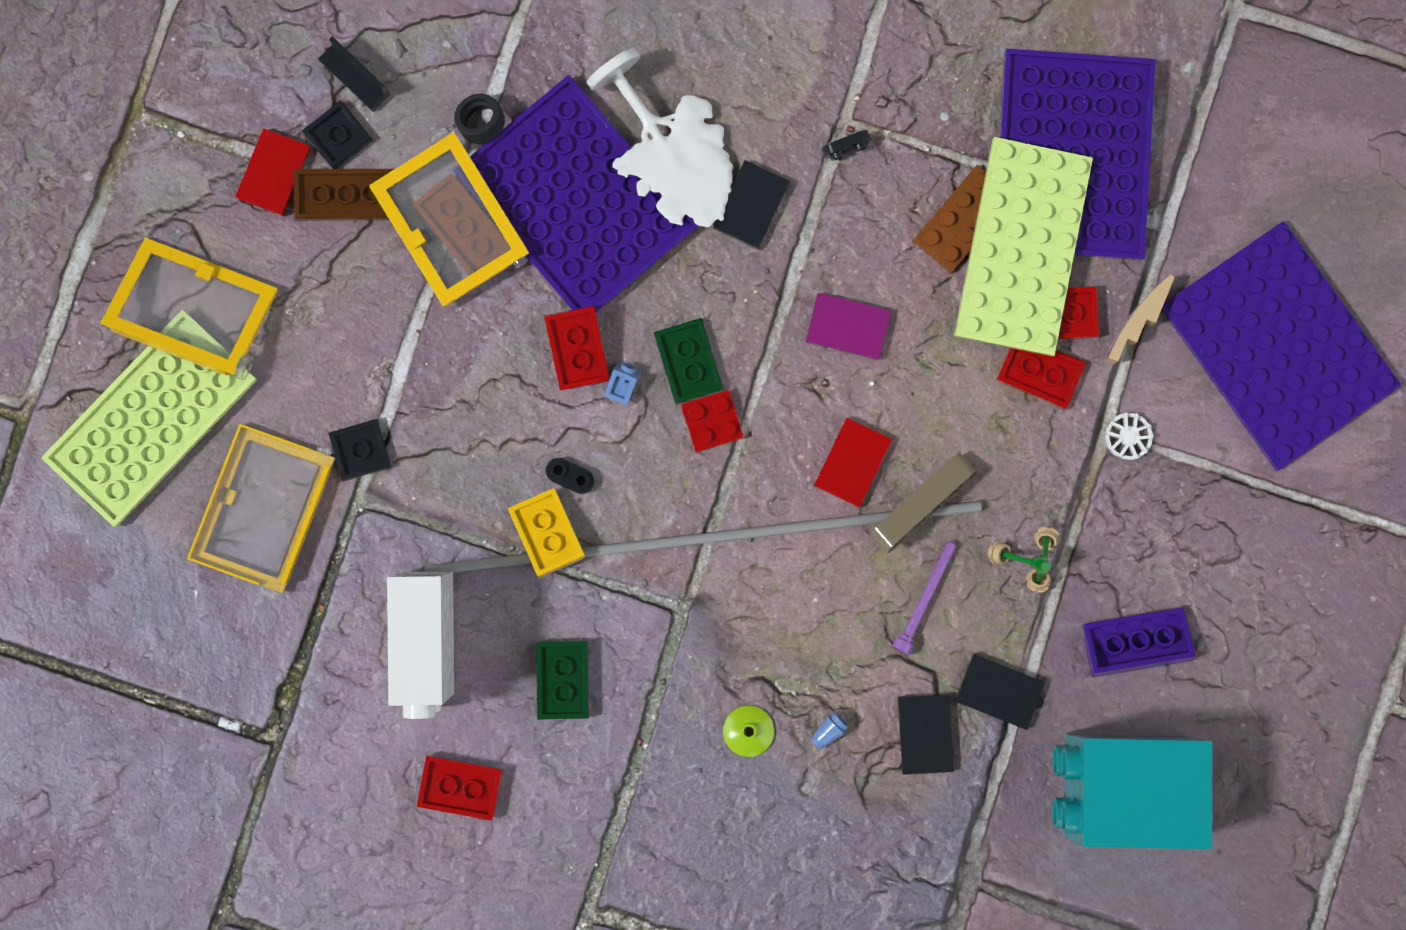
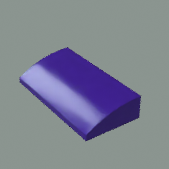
M1184 607L1083 624L1084 640L1092 678L1189 662L1196 657Z

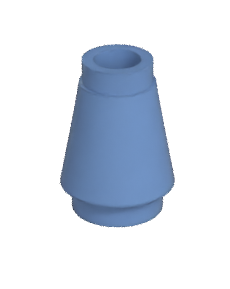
M834 712L831 716L827 715L814 733V736L810 739L821 750L846 734L845 730L849 726Z

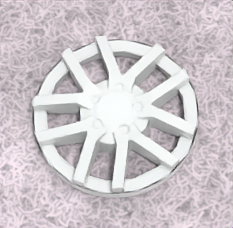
M1137 413L1120 414L1114 417L1107 425L1105 431L1106 445L1110 452L1120 459H1138L1145 455L1152 445L1153 433L1151 425ZM1128 417H1133L1132 426H1128ZM1123 418V426L1115 422ZM1140 420L1145 426L1137 428V421ZM1112 426L1120 430L1119 434L1110 432ZM1147 429L1148 435L1140 436L1139 431ZM1110 436L1118 438L1113 445H1111ZM1148 439L1146 447H1144L1140 440ZM1121 443L1124 447L1119 453L1114 448ZM1137 444L1142 452L1137 454L1133 445ZM1129 448L1133 456L1123 454Z

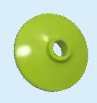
M750 705L741 706L733 710L726 718L723 726L724 740L734 753L744 757H754L766 751L771 745L774 737V725L770 716L761 708ZM746 727L753 728L754 733L752 736L748 737L744 734Z

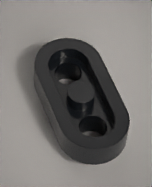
M862 130L822 147V152L825 159L831 158V161H836L846 156L845 153L854 149L855 152H859L868 148V143L872 139L868 130Z
M554 458L546 466V475L550 481L577 494H586L594 487L595 480L589 470L563 458ZM561 466L563 468L562 474H554V468ZM580 476L586 478V483L582 486L577 484V479Z

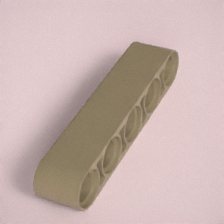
M958 453L872 530L870 536L887 553H890L963 488L978 471Z

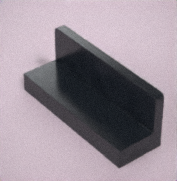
M332 36L329 39L332 45L318 58L319 62L374 112L390 95L385 85Z

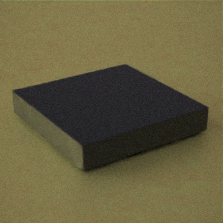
M341 100L302 130L332 169L339 168L373 141Z
M378 419L328 433L342 482L392 468Z

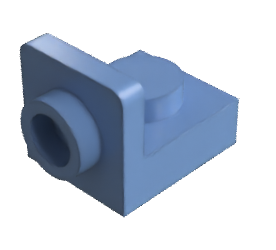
M618 362L613 369L604 396L628 405L641 371L637 370L633 364Z

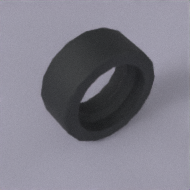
M479 93L470 95L457 106L454 113V122L461 135L467 141L474 144H483L492 141L502 132L505 125V115L493 97ZM486 108L492 110L493 115L485 126L478 129L467 127V121L474 112Z

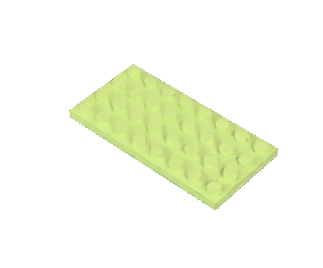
M997 137L992 139L955 327V337L1055 356L1093 160L1092 157Z
M183 310L161 332L163 335L228 359L230 356L228 351ZM148 346L55 442L41 459L113 527L117 528L247 392L257 379L241 364H239L235 376L231 374L225 376Z

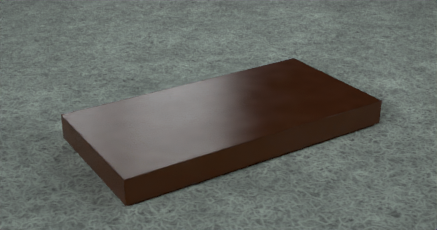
M293 169L294 220H389L369 185L394 169ZM395 184L387 189V192L396 205Z

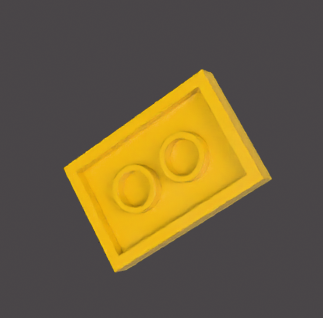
M555 488L508 508L538 579L585 558Z

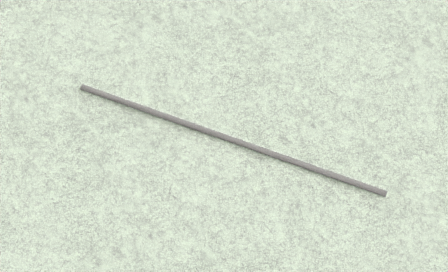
M981 502L943 505L930 517L982 511ZM893 511L582 547V551L585 557L875 524L882 522ZM528 554L428 565L425 566V572L453 571V573L532 563Z

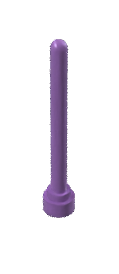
M954 541L947 542L904 633L900 634L899 638L896 637L891 646L904 654L910 655L914 648V645H912L914 640L912 638L956 549Z

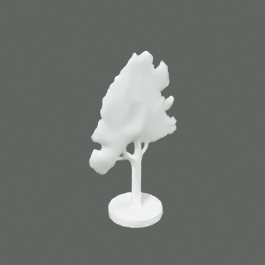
M635 47L629 48L606 62L587 80V85L592 91L601 89L614 82L643 124L641 132L643 141L635 144L633 148L620 158H616L613 162V168L618 170L619 175H623L626 178L628 174L641 178L637 182L636 187L639 196L645 197L649 190L654 193L660 192L663 196L656 204V207L669 222L682 226V219L686 214L693 218L698 226L708 228L715 220H724L728 193L731 192L733 165L729 160V154L723 150L725 145L723 142L724 128L719 124H706L704 119L713 117L712 105L705 99L691 95L681 98L676 108V113L672 115L657 117L652 114L623 75L640 58V53ZM656 125H667L671 128V134L668 137L662 135ZM648 133L652 135V140L648 138Z

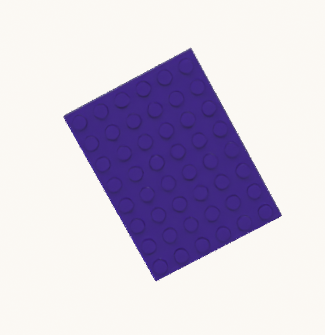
M1006 48L1004 51L1000 138L1093 158L1074 256L1144 260L1156 59Z
M567 75L502 129V132L495 139L484 144L470 157L529 252L526 255L528 260L571 310L594 305L595 312L597 313L696 230L698 225L695 224L693 218L686 214L682 219V226L669 222L656 207V204L663 196L660 192L654 193L649 190L645 197L639 196L636 187L637 182L641 178L630 174L626 178L618 174V170L613 168V162L616 158H620L629 151L631 146L575 81ZM459 165L453 170L454 173L487 210Z
M1284 221L1166 301L1161 309L1275 471L1281 470L1401 386V383Z

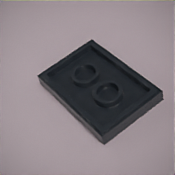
M745 160L731 188V192L728 194L724 220L720 221L717 219L713 229L758 250L790 181Z
M972 654L954 701L1027 730L1045 682Z
M949 695L897 697L902 775L954 772Z

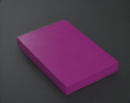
M817 293L805 342L879 360L891 311Z

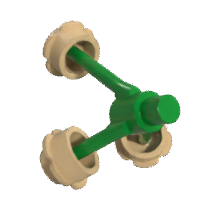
M1040 527L1037 533H1035L1034 539L1038 547L1042 549L1041 555L1033 556L1031 559L1011 554L1010 546L1002 543L1001 540L996 541L989 547L988 557L993 565L998 563L1004 565L1009 559L1031 565L1034 570L1030 571L1026 576L1028 581L1027 587L1031 591L1043 593L1051 585V577L1048 574V571L1051 569V564L1048 560V550L1053 549L1059 543V533L1053 527Z

